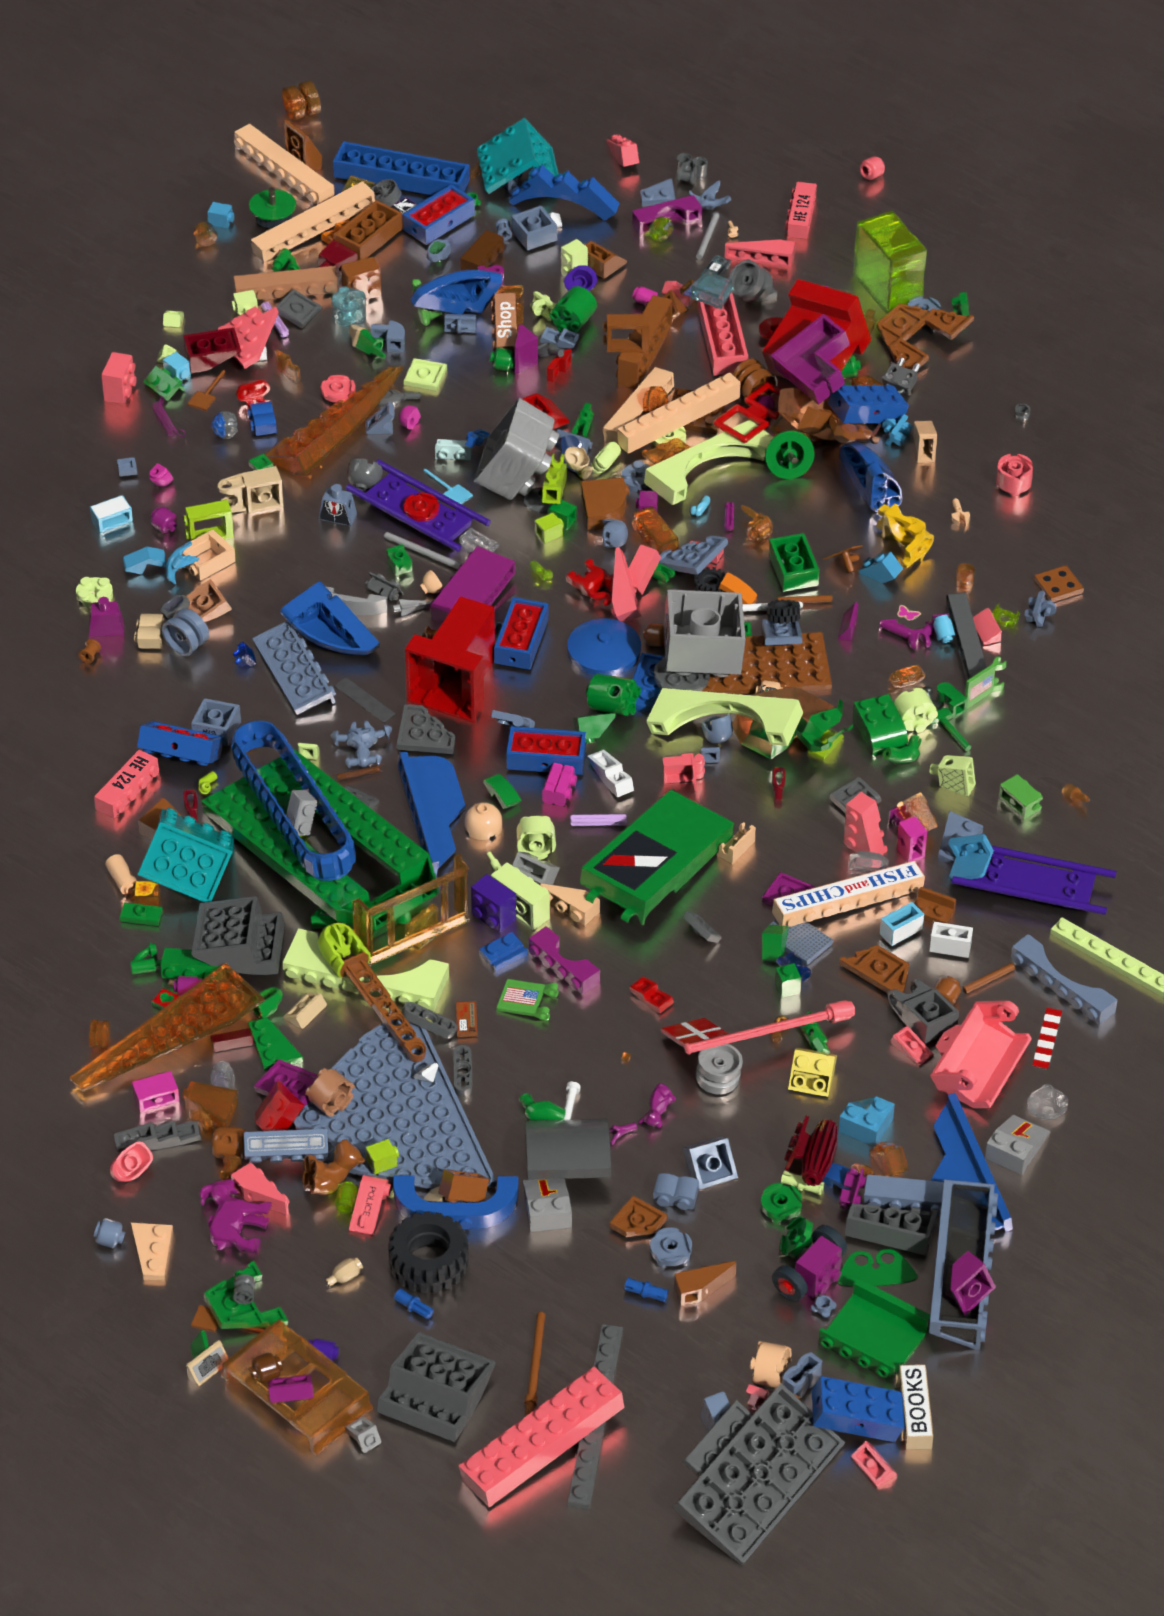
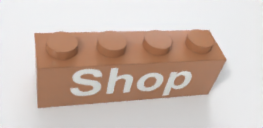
M495 293V300L491 301V309L495 311V314H492V324L496 326L492 327V336L496 337V340H493V351L501 347L512 350L513 355H515L517 339L515 293Z

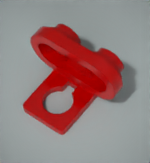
M257 380L246 385L242 384L237 388L236 396L238 400L245 401L250 409V404H253L254 401L258 403L265 402L262 396H265L270 391V386L265 380Z

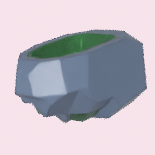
M441 239L432 241L428 247L427 259L432 263L446 259L451 253L450 244Z

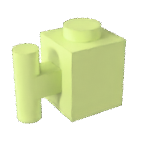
M254 290L233 293L234 301H231L233 311H236L237 316L242 315L255 306L258 308Z

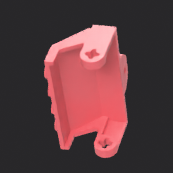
M1010 1001L975 1002L962 1025H955L943 1033L936 1044L942 1057L930 1075L938 1091H943L948 1095L956 1093L959 1101L972 1108H991L1032 1039L1028 1033H1014L1000 1022L1013 1021L1016 1018L1019 1009L1014 1003Z

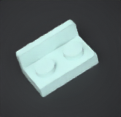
M437 439L435 459L471 461L472 448L465 445L467 442L465 440Z

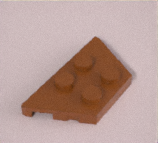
M875 945L867 950L855 952V956L847 959L843 956L839 959L841 966L884 992L888 993L890 990L896 989L904 993L910 964L881 946Z

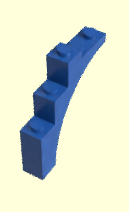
M543 164L530 170L528 179L520 187L516 186L511 191L509 202L515 205L523 200L537 197L561 198L586 207L604 221L616 214L620 204L594 177L588 180L585 179L580 183L568 170L563 174L559 173L555 177Z

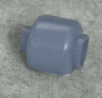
M105 1218L102 1222L98 1221L93 1237H96L98 1244L115 1248L117 1243L122 1244L126 1232L122 1231L123 1226L121 1223Z

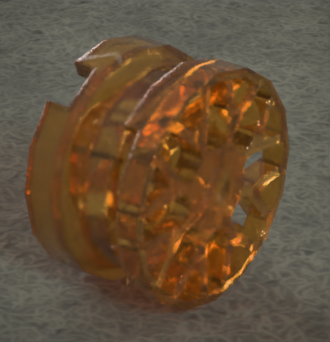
M92 1019L89 1030V1046L107 1048L110 1039V1021L103 1020V1022H99L97 1019Z

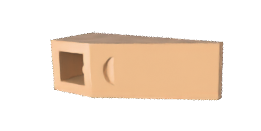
M540 884L541 887H545L550 892V905L584 926L600 913V899L596 897L594 903H590L586 900L588 892L585 890Z

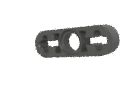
M407 1002L401 1010L407 1021L444 1038H453L458 1029L454 1021L416 1003Z
M459 1045L453 1050L454 1090L456 1095L466 1097L472 1093L471 1049L468 1046ZM460 1054H464L465 1061H460ZM461 1068H465L468 1070V1072L461 1074L458 1072V1070ZM461 1081H465V1088H461Z

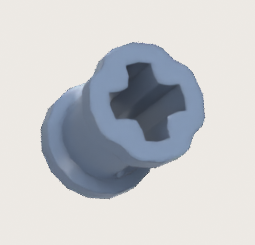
M505 218L499 219L496 222L497 234L502 236L503 233L504 241L512 237L510 221Z

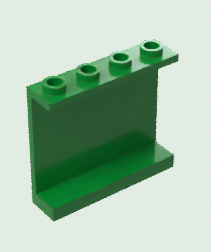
M857 1278L853 1285V1294L827 1329L820 1328L818 1343L827 1349L839 1353L842 1357L849 1358L860 1366L876 1372L879 1376L893 1381L895 1374L899 1372L900 1365L906 1363L929 1331L931 1315Z

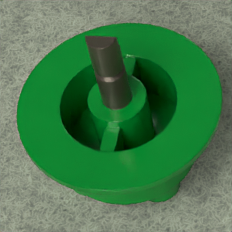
M781 432L767 446L765 453L766 464L770 471L780 478H798L805 474L813 463V444L801 432Z

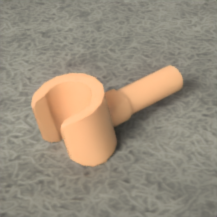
M728 221L730 227L727 230L728 236L730 238L739 236L737 233L738 226L734 227L732 221Z

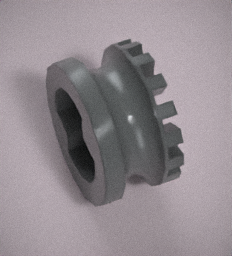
M1023 403L1017 404L1014 416L1019 420L1028 419L1030 417V406L1023 405Z

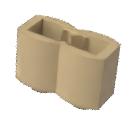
M141 614L140 619H137L136 628L138 632L134 634V641L138 643V648L161 649L162 626L164 624L163 614Z

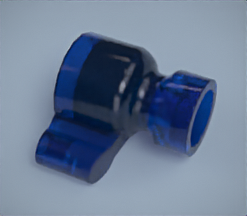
M790 952L784 957L780 956L776 960V963L780 966L795 963L801 976V983L807 981L812 975V970L807 966H803V960L795 952Z

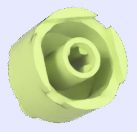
M913 688L914 691H904L894 701V704L905 724L906 730L920 733L938 716V712L925 690Z
M530 816L520 819V823L516 828L518 851L528 852L538 857V860L547 858L548 854L553 853L556 848L555 827L548 816Z

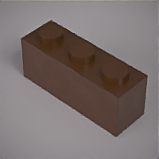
M486 230L460 258V271L478 270V266L483 265L487 268L495 261L499 254L503 253L505 249L504 236Z

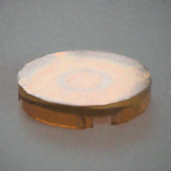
M651 386L650 390L646 391L644 395L643 409L647 414L668 404L667 393L661 386Z

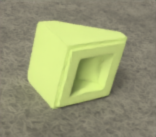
M167 310L163 314V326L180 327L184 312Z
M164 344L159 351L157 363L163 364L164 358L175 352L180 354V351Z
M298 743V752L307 759L318 760L319 747L316 744Z

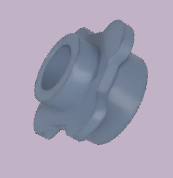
M822 1295L816 1299L815 1304L811 1306V1310L820 1313L822 1317H829L832 1309L836 1308V1302L832 1301L829 1296Z

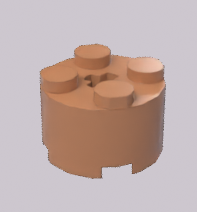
M324 1068L318 1073V1078L314 1081L313 1085L307 1088L306 1095L312 1104L327 1116L333 1117L336 1111L340 1110L342 1112L349 1105L354 1096L351 1091L355 1086L337 1070H327Z

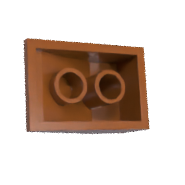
M285 120L286 151L313 171L320 170L322 168V155L305 133Z

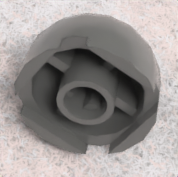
M357 458L352 459L348 464V481L352 486L361 491L370 490L381 480L383 468L374 461L373 464L367 463V459Z

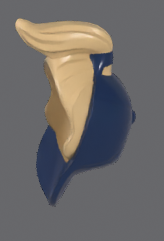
M563 436L560 440L561 454H564L563 463L567 464L569 471L576 472L580 479H587L591 475L593 468L588 466L590 459L586 450L575 436Z

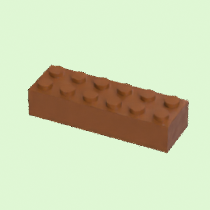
M653 295L650 301H647L645 310L641 314H649V352H621V354H618L616 358V364L618 365L616 378H618L619 386L636 390L642 382L672 326V299ZM633 329L628 339H641L642 329Z

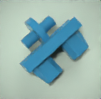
M904 414L898 423H896L895 419L884 420L882 424L884 432L890 433L885 444L890 446L893 442L901 447L906 436L910 434L914 427L906 422L908 419L907 415Z

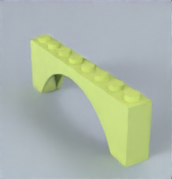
M748 420L733 427V429L746 435L758 425ZM763 430L747 443H743L723 432L648 467L645 471L644 483L670 504L674 505L686 499L688 487L686 476L694 467L707 460L726 456L749 457L765 461L767 446L774 437Z
M662 688L646 722L652 734L669 735L683 724L699 717L720 713L739 714L758 722L765 729L770 745L788 746L801 719L803 710L797 699Z
M298 928L283 961V975L360 994L348 976L338 977L323 957L318 945V934ZM429 959L421 966L404 973L376 976L391 995L393 1002L403 1005L407 1002H413L426 1009L435 1011L449 978V964ZM361 977L360 981L367 983L370 979L368 977ZM378 991L370 992V995L373 997L381 995Z

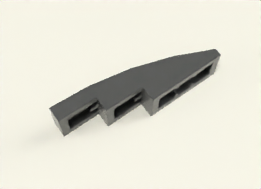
M197 1119L180 1125H176V1122L172 1121L155 1126L151 1122L114 1134L118 1152H122L128 1146L138 1141L143 1142L149 1150H157L202 1140Z

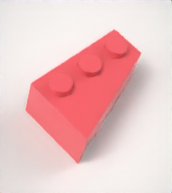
M860 792L846 804L843 844L874 863L888 849L882 840L884 832L879 828L881 819L877 803L863 792Z

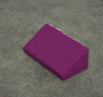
M857 602L843 614L838 639L852 640L858 617L859 604Z
M310 1374L277 1378L268 1382L271 1403L313 1398Z

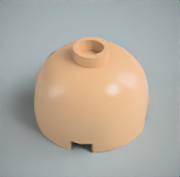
M485 802L476 803L465 814L464 829L471 838L490 840L491 836L495 835L496 837L502 831L501 813L493 804Z

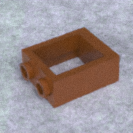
M607 314V321H603V332H607V335H603V345H607V352H649V314ZM611 329H642L641 339H611Z

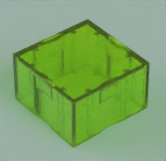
M893 210L859 221L856 227L853 275L884 312L888 314L898 304L908 305L911 299L923 296L927 249L907 229Z

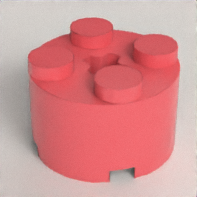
M1007 454L1001 457L997 467V487L1010 493L1012 496H1018L1020 493L1028 490L1032 484V461L1022 454H1017V456Z

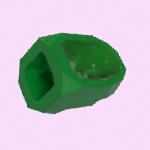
M271 987L255 995L249 1003L256 1017L263 1019L276 1012L278 1005L282 1001L283 993L280 989Z

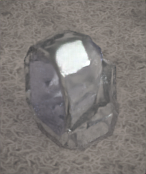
M220 1061L214 1064L210 1073L211 1084L217 1089H231L235 1082V1074L230 1063Z

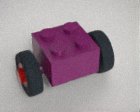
M820 1225L814 1230L811 1236L813 1238V1245L796 1261L795 1269L782 1265L772 1274V1282L775 1288L785 1298L799 1301L806 1295L815 1300L819 1295H823L827 1291L828 1286L832 1282H836L841 1275V1257L847 1251V1244L842 1235L831 1226Z

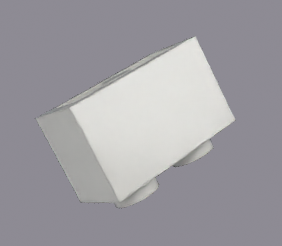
M934 922L930 952L969 958L973 928Z

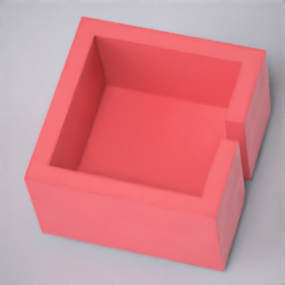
M112 352L102 373L104 401L125 404L127 398L130 397L131 389L136 385L137 380L136 376H134L135 363H133L132 355Z

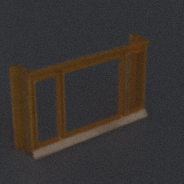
M461 854L454 856V871L378 905L368 908L360 898L353 901V930L371 954V959L368 963L370 966L470 921L467 904V870H469V867L463 862ZM454 880V909L459 914L448 918V882ZM441 886V922L395 942L394 906ZM387 910L388 945L373 952L372 916Z

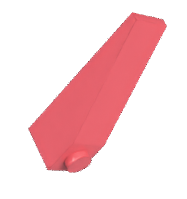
M765 240L725 244V259L739 261L750 259L755 263L791 268L795 254V242Z
M617 547L612 592L614 608H611L615 619L618 618L619 621L625 623L642 617L625 555L620 547Z

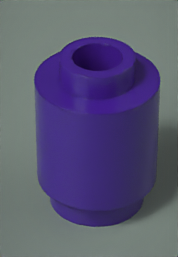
M316 1338L308 1341L306 1356L311 1357L312 1360L332 1363L334 1359L338 1358L339 1346H336L335 1341Z

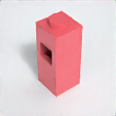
M640 545L628 568L635 593L641 595L645 591L661 559L657 550L644 545Z

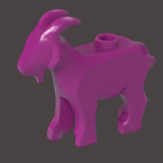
M230 1179L216 1181L204 1186L199 1194L201 1205L204 1206L205 1201L211 1197L218 1207L215 1215H211L208 1221L211 1243L217 1247V1250H223L225 1247H234L239 1251L257 1252L261 1239H244L240 1236L243 1224L266 1229L270 1218L257 1216L256 1214H268L272 1207L271 1202L254 1204L230 1196V1194H238V1190L234 1188L235 1182Z

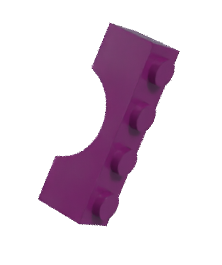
M694 195L633 210L632 224L639 235L655 232L657 224L666 219H677L686 224L701 220L702 206Z
M547 926L529 937L528 949L530 954L542 961L544 966L554 971L560 979L565 980L573 990H577L580 994L584 995L600 983V969L589 960L572 961L565 959L558 953L560 950V937Z

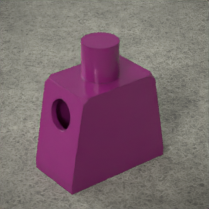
M100 597L98 602H93L89 618V637L124 635V619L118 602H109L107 597Z

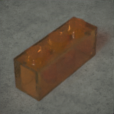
M653 506L633 513L632 527L641 535L643 542H646L650 548L657 550L659 555L671 549V552L678 550V537Z

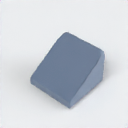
M720 747L701 748L700 754L704 756L705 763L720 762Z

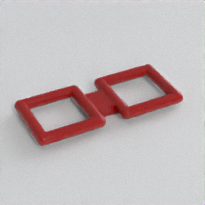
M771 382L764 383L745 397L744 402L750 405L749 408L746 409L736 404L714 420L713 425L737 440L747 443L769 426V422L764 420L769 416L774 420H778L782 417L778 411H772L755 401V399L768 389L780 396L781 388ZM738 412L759 425L746 435H743L723 422Z

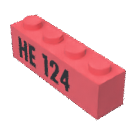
M797 182L796 189H792V198L794 199H790L787 219L789 220H786L785 223L788 237L808 239L816 200L817 184Z
M138 750L94 796L96 810L115 819L119 813L124 811L130 801H133L136 795L147 786L148 782L157 776L159 772L158 758Z

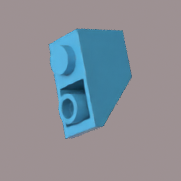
M890 551L885 554L880 553L875 558H867L862 562L863 566L858 572L880 583H885L895 579L903 567Z

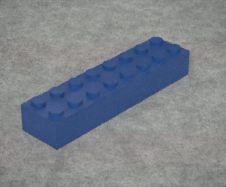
M343 141L333 160V174L337 178L357 182L363 181L373 185L382 180L392 179L396 181L397 186L401 190L434 195L451 184L464 192L470 181V165Z

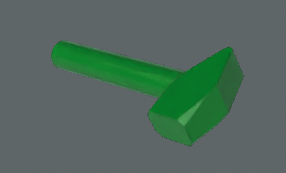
M948 708L937 710L938 716L930 724L941 723L963 749L969 751L972 746L948 721L952 718V712Z

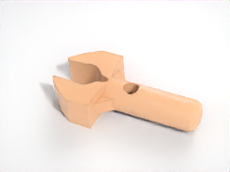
M953 499L952 504L955 513L951 514V521L959 526V518H961L966 526L970 521L969 512H962L959 500Z

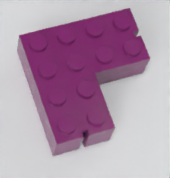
M823 314L770 356L775 369L819 405L830 396V392L834 393L845 384L841 370L832 364L830 360L848 347L850 343L846 331L837 324H834L829 317Z

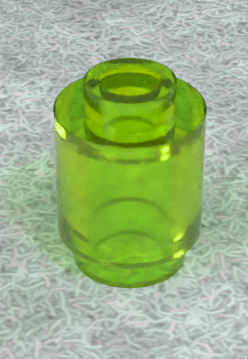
M346 1181L338 1185L335 1205L336 1209L341 1213H350L355 1207L358 1187L354 1183Z

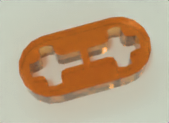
M914 665L893 672L889 680L894 688L899 689L921 682L925 678V673L919 665Z

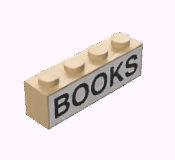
M900 1365L899 1374H895V1386L900 1388L903 1400L904 1429L901 1432V1441H905L906 1450L932 1449L933 1430L926 1365Z

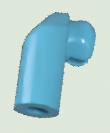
M703 496L698 507L693 505L690 511L691 515L701 516L711 501L710 497Z

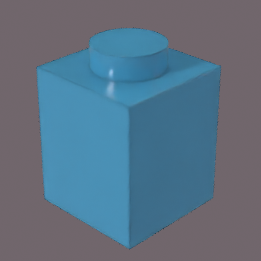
M213 202L207 212L208 224L228 229L230 223L234 221L235 214L232 212V205Z

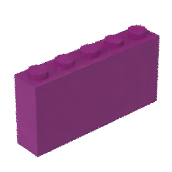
M477 546L473 552L469 553L467 560L459 566L456 574L451 576L445 588L441 589L438 597L431 602V618L443 623L460 596L491 606L516 574L515 561Z

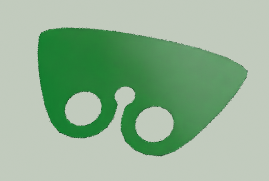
M884 1249L877 1253L876 1262L879 1264L877 1269L872 1267L874 1263L873 1257L868 1252L856 1251L846 1260L841 1270L838 1284L853 1286L854 1282L859 1278L873 1286L894 1285L916 1280L918 1275L908 1261L895 1250ZM884 1253H891L894 1256V1261L889 1264L884 1263L881 1260V1256ZM864 1255L868 1258V1262L865 1265H858L855 1263V1257Z

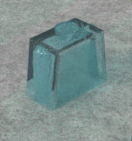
M707 271L692 284L691 298L722 309L733 291L732 279Z

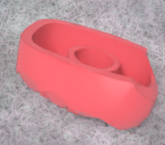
M135 1142L114 1158L109 1167V1173L118 1182L132 1181L139 1177L153 1160L152 1152L143 1142Z

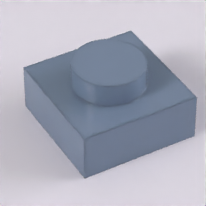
M135 457L117 459L119 476L137 474Z

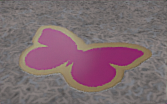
M900 605L897 615L911 621L915 617L920 616L921 613L909 611L906 606Z

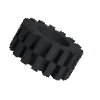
M706 567V570L703 569L698 575H695V591L726 592L719 589L725 577V572L721 573V569L716 570V567L712 569Z
M790 599L771 601L767 605L768 621L780 622V624L799 621L800 603Z

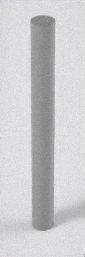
M718 213L713 214L696 255V258L699 260L703 258L719 219Z

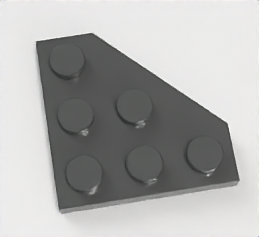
M404 704L397 740V750L453 754L456 741L455 735L451 731L448 732L444 728V724L435 716L432 717L423 705Z

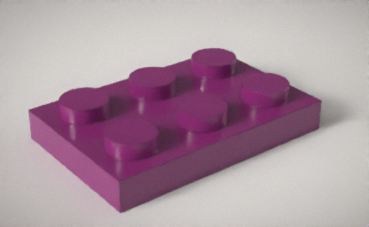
M279 1059L254 1085L256 1092L267 1096L278 1080L305 1106L310 1101L306 1095V1090L309 1086L313 1085L318 1075Z

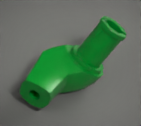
M917 735L910 736L908 746L900 749L886 748L883 752L884 760L894 764L916 761L920 756L918 749L922 739Z
M528 1093L522 1094L519 1098L520 1104L525 1108V1116L531 1121L563 1120L566 1110L550 1101L535 1103Z

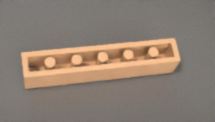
M655 367L648 373L644 381L638 385V388L630 394L626 402L621 405L609 422L604 425L605 442L617 443L619 427L655 410L674 387L673 372Z

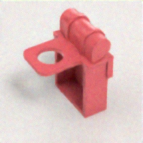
M693 753L681 754L682 756L663 757L664 784L693 782L694 792H696V779L703 778L705 773L704 756L697 754L693 758Z

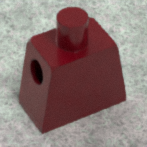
M332 240L319 253V266L317 268L335 266L338 277L342 275V264L358 261L357 252L336 240Z

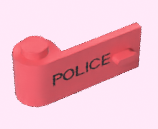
M363 1175L349 1226L350 1232L374 1235L382 1199L385 1200L386 1196L391 1194L392 1184H389L388 1179Z

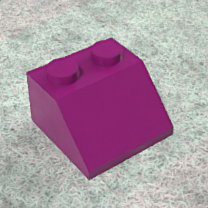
M969 1251L960 1256L953 1264L951 1291L961 1312L966 1315L996 1288L985 1264Z

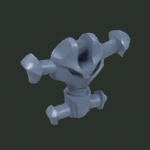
M368 720L364 721L365 727L357 728L356 722H352L347 734H339L338 730L331 733V738L334 740L335 745H338L339 742H347L348 746L357 749L355 753L357 758L348 757L345 760L349 769H351L350 766L356 765L361 767H367L373 763L380 765L382 757L379 754L370 756L369 748L378 741L377 738L386 736L388 740L392 727L383 725L384 729L375 731Z

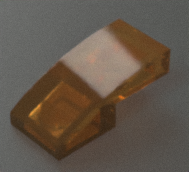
M276 350L277 368L286 378L294 383H298L301 380L300 367L291 363V356Z

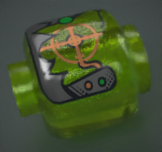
M660 216L649 227L650 237L655 241L661 242L667 240L674 230L672 221L667 217Z

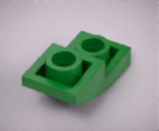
M501 774L483 780L490 795L497 797L503 809L521 802V798L515 789Z

